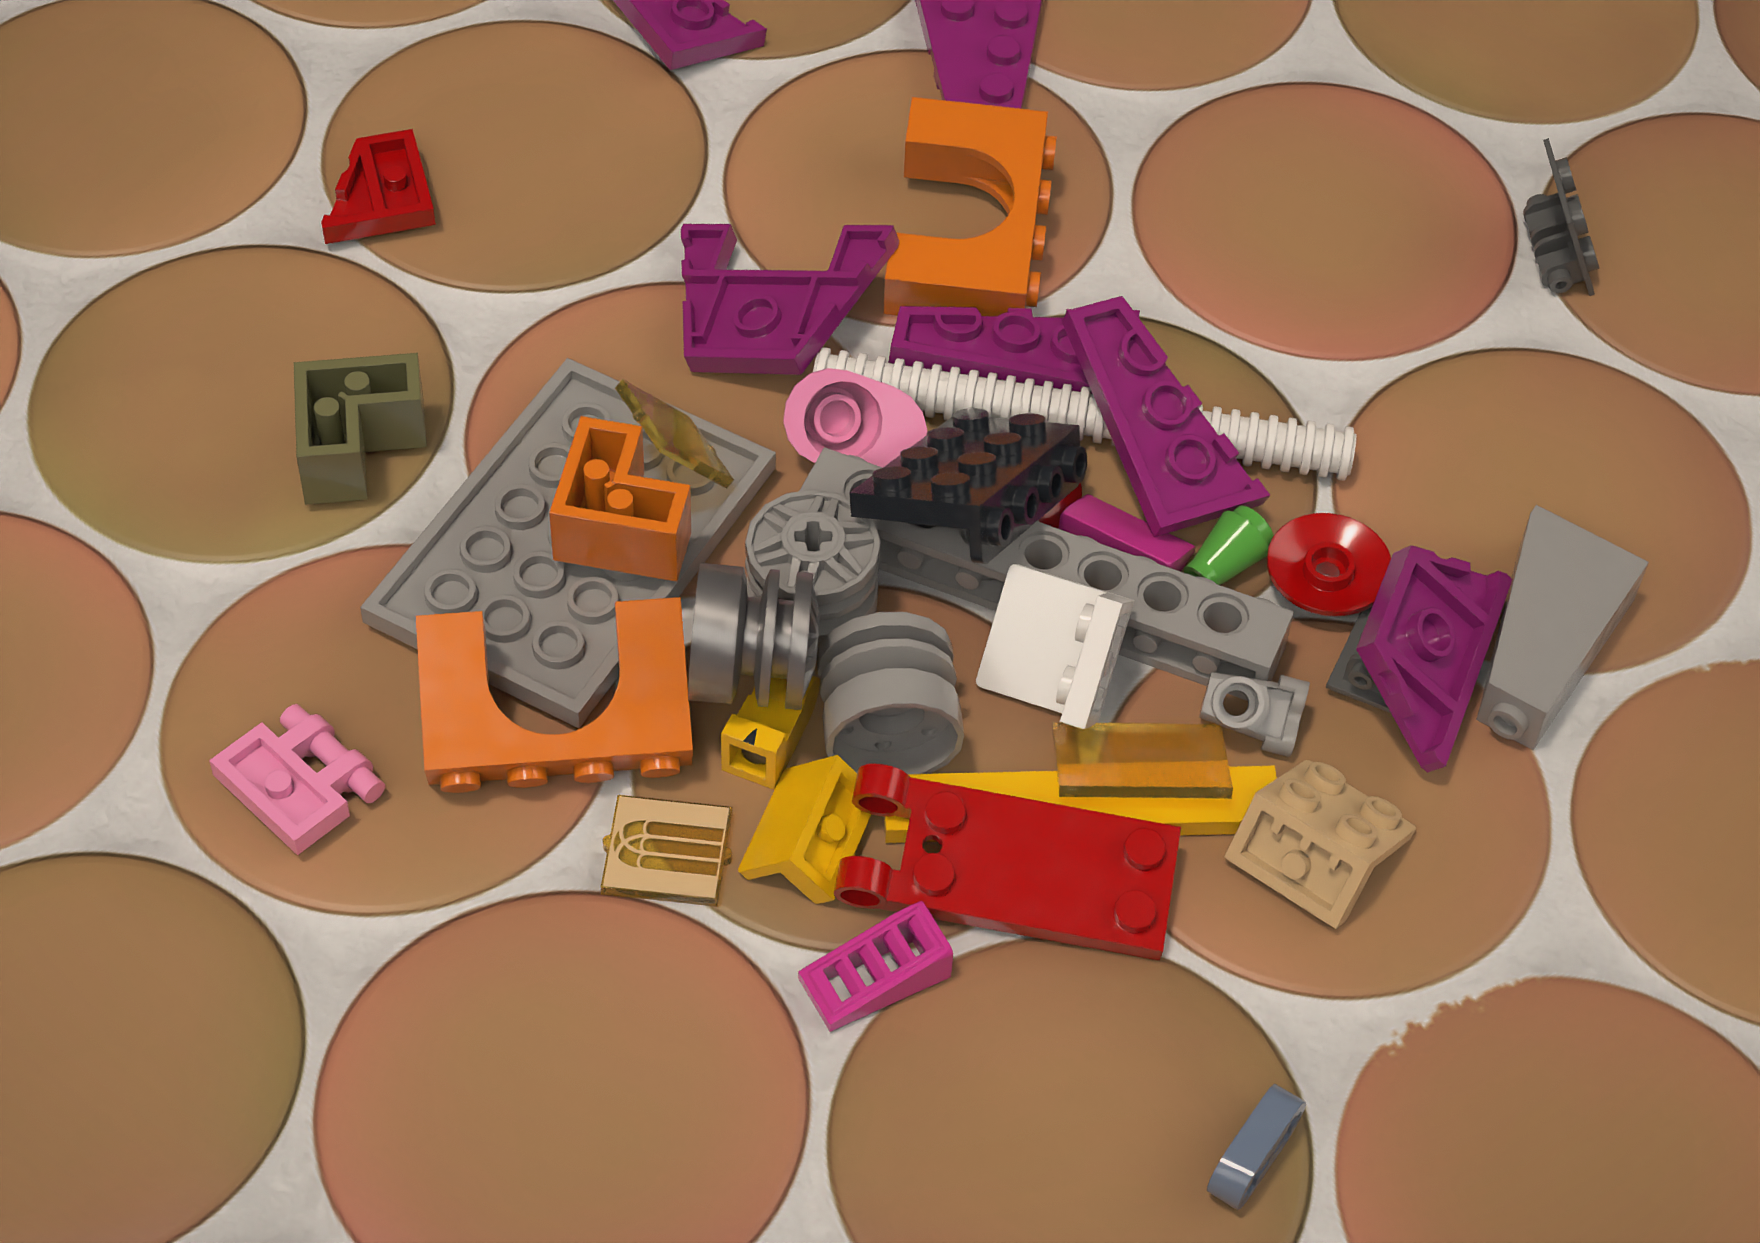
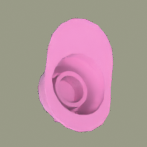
M826 368L808 374L794 386L785 403L783 423L787 439L798 454L813 463L817 461L825 447L845 455L858 456L868 463L883 468L900 456L902 450L912 447L927 436L923 412L911 396L894 386L847 370Z

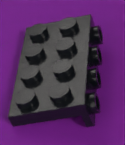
M968 408L958 410L952 414L950 419L938 428L928 431L927 436L912 447L902 450L900 456L885 467L875 470L870 478L849 492L851 517L968 529L971 561L973 563L987 564L1083 481L1087 470V453L1085 448L1080 446V426L1046 422L1045 416L1034 413L1018 414L1007 419L989 417V412L984 409Z

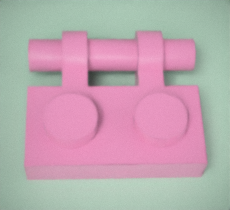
M293 704L280 717L281 725L288 730L278 738L261 722L209 761L213 776L295 854L299 855L350 816L348 803L340 795L341 793L355 792L366 803H372L382 795L385 784L372 772L373 764L359 750H348L334 737V728L322 716L318 714L310 715L300 705ZM305 756H316L326 767L316 773L302 758Z

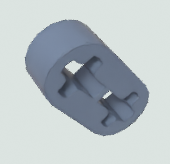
M1273 1084L1220 1159L1209 1180L1207 1192L1236 1210H1240L1292 1135L1304 1112L1306 1102L1279 1085Z

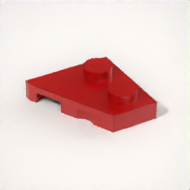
M413 129L356 138L348 157L349 167L341 173L335 188L336 202L331 214H324L321 221L325 244L436 225L434 208Z

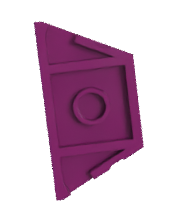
M1410 545L1393 553L1356 650L1420 767L1428 773L1447 765L1513 579L1507 573L1496 571L1489 575L1471 571L1470 562L1453 557L1442 559L1433 551Z

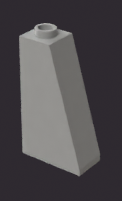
M1536 505L1530 513L1517 553L1512 574L1513 580L1507 594L1476 720L1491 727L1501 737L1515 740L1534 750L1635 600L1649 562Z

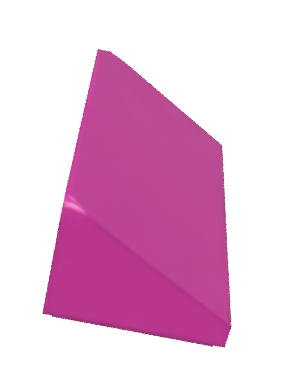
M1089 494L1066 507L1060 515L1058 528L1060 530L1077 536L1090 537L1100 544L1135 556L1150 558L1157 564L1180 572L1195 552L1196 546L1169 533L1154 537L1147 522Z

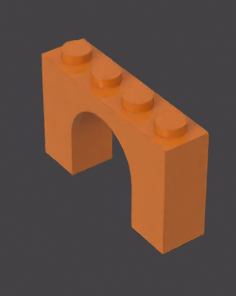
M912 97L905 140L904 178L974 186L997 199L1006 210L1008 216L993 230L972 238L953 239L897 233L899 239L898 247L887 261L883 314L898 316L900 306L976 307L981 316H999L1006 313L1008 308L1037 307L1041 272L1030 271L1031 260H1043L1046 226L1035 225L1036 214L1048 215L1052 181L1042 180L1041 172L1042 169L1053 170L1057 136L1046 135L1048 111Z
M681 597L615 602L619 682L616 692L608 707L598 718L583 728L563 734H541L524 729L508 719L497 707L489 691L486 629L482 611L417 615L416 632L424 771L428 784H440L441 791L464 793L480 789L481 781L507 779L508 786L530 788L546 784L548 782L547 776L574 774V780L577 782L596 783L613 779L614 771L640 769L641 776L661 778L679 774L680 766L692 765L693 745Z

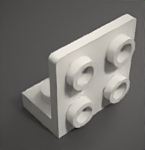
M1020 564L1011 565L1008 569L979 667L976 684L981 688L1062 713L1060 722L1075 727L1087 729L1097 724L1135 600Z

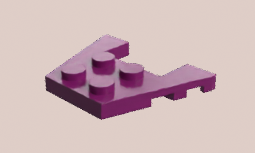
M683 224L681 227V241L684 246L685 259L681 260L686 289V301H682L684 358L690 371L802 375L897 249L899 239L894 225H844L829 269L827 271L726 270L737 242L731 224Z

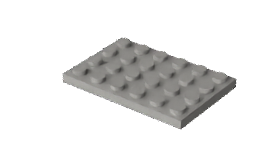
M567 358L361 605L362 621L417 649V615L482 611L486 629L489 684L580 728L619 677L615 602L679 597L698 572L700 563H704L774 471L776 468V452ZM580 416L642 426L644 477L690 485L692 533L677 582L553 560L549 512Z

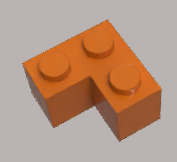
M580 416L549 512L553 560L678 581L692 533L691 487L688 484L644 477L642 426Z

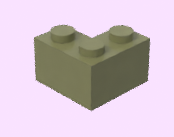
M418 353L293 362L296 458L305 505L368 500L365 452L427 447L424 397Z

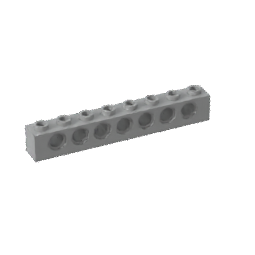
M824 447L799 491L811 489L838 493L850 499L849 492L870 478L875 470L882 467L868 463L858 456L845 455ZM873 519L881 541L880 570L995 611L998 607L1008 569L1013 564H1020L1135 600L1118 655L1207 686L1211 672L1272 681L1286 649L1294 611L1278 606L1270 600L1255 598L1220 586L1210 579L1195 577L1157 564L1150 558L1135 556L1100 544L1087 536H1077L1037 521L989 563L982 564L971 561L968 529ZM1231 691L1228 693L1230 695L1247 700L1246 696L1239 691Z

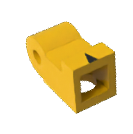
M812 676L802 700L801 710L785 709L787 679L771 678L768 707L758 706L754 686L752 694H748L738 714H731L721 732V770L774 790L813 713L819 693L820 678ZM745 749L766 757V764L750 762L744 757L742 750Z

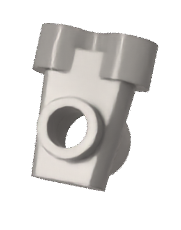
M1211 672L1199 718L1261 740V750L1290 757L1296 741L1310 682L1284 675L1280 676L1277 683ZM1231 691H1239L1247 698V709L1240 716L1230 715L1224 708V698Z

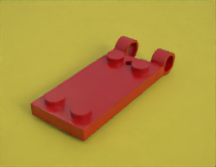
M865 764L858 768L852 797L853 805L869 814L887 817L897 816L910 820L900 870H894L885 862L865 856H848L840 860L834 888V896L839 901L854 907L882 909L898 912L922 901L936 920L1160 961L1165 943L1181 827L912 778L903 770L885 764ZM928 840H934L941 845L942 849L938 853H927L922 845Z

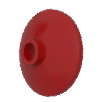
M1313 513L1289 521L1276 532L1268 549L1267 569L1276 589L1288 601L1299 608L1324 616H1348L1360 613L1373 606L1390 563L1391 555L1379 535L1365 524L1340 514Z

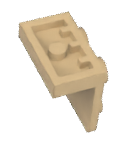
M1305 760L1255 793L1224 858L1337 929L1349 917L1374 867L1407 843L1414 834L1416 827L1402 818L1401 811L1389 801L1374 796L1368 797L1347 784L1344 775L1336 768L1325 763Z

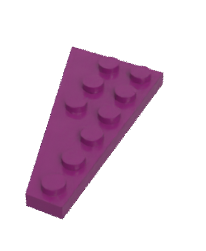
M915 0L928 55L931 54L934 65L937 90L940 89L942 100L1022 109L1043 0Z

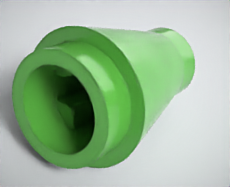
M1241 505L1234 511H1224L1193 560L1184 568V573L1195 577H1204L1218 585H1222L1267 557L1268 546L1274 536L1273 531L1261 515L1247 506Z

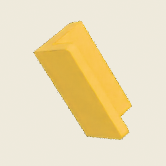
M838 755L785 769L743 856L738 872L747 880L781 873L814 904L834 901V888L840 860L844 857L854 856L871 817V814L861 811L852 803L857 773Z

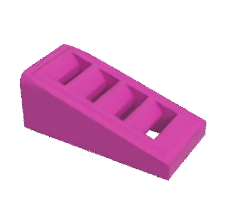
M920 901L894 913L799 970L798 979L829 1032L950 978L953 950L925 904ZM909 943H914L920 953L919 956L916 957L908 945ZM889 952L899 966L893 972L890 971L882 958L883 955ZM862 964L865 965L874 980V983L866 987L855 969ZM838 975L851 994V997L843 1002L829 979Z

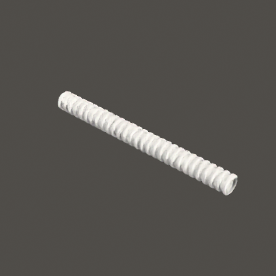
M826 347L821 348L815 359L813 372L826 368L847 370L894 386L911 396L918 407L925 411V416L933 418L936 412L943 413L944 420H948L954 412L968 408L984 409L989 412V417L1007 419L1018 414L1034 413L1045 416L1046 422L1079 425L1080 441H1082L1084 435L1093 436L1094 443H1101L1102 438L1112 439L1093 394L1090 393V387L1083 386L1081 392L1072 391L1071 384H1064L1062 389L1053 388V382L1045 381L1044 386L1034 385L1035 380L1027 378L1024 384L1016 382V376L1008 375L1006 381L998 380L997 373L992 372L985 378L979 377L978 370H970L969 375L960 374L959 367H952L950 372L942 371L941 365L933 364L932 369L923 368V362L915 361L912 367L906 366L904 359L897 358L895 363L892 364L886 363L885 356H877L876 361L868 360V354L859 353L857 358L850 357L849 351L841 350L839 355L831 354V349ZM1203 405L1199 408L1219 436L1225 433L1239 452L1236 458L1243 459L1242 463L1244 466H1251L1252 461L1261 462V467L1264 469H1270L1271 464L1280 465V470L1283 472H1289L1291 466L1299 468V473L1307 475L1309 469L1317 470L1318 476L1323 478L1327 477L1328 472L1337 473V479L1345 481L1347 475L1351 473L1357 437L1353 427L1346 426L1342 432L1335 431V425L1329 423L1326 424L1325 429L1316 428L1315 421L1308 420L1306 426L1297 425L1296 418H1288L1287 423L1278 422V416L1270 415L1268 420L1259 419L1260 415L1256 412H1251L1250 417L1240 416L1241 412L1237 409H1232L1231 415L1223 414L1222 408L1217 406L1213 407L1212 412L1203 411Z

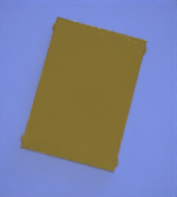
M1053 722L1052 735L1059 797L1232 799L1233 786L1220 725L1095 723V725L1087 729H1082L1063 722Z

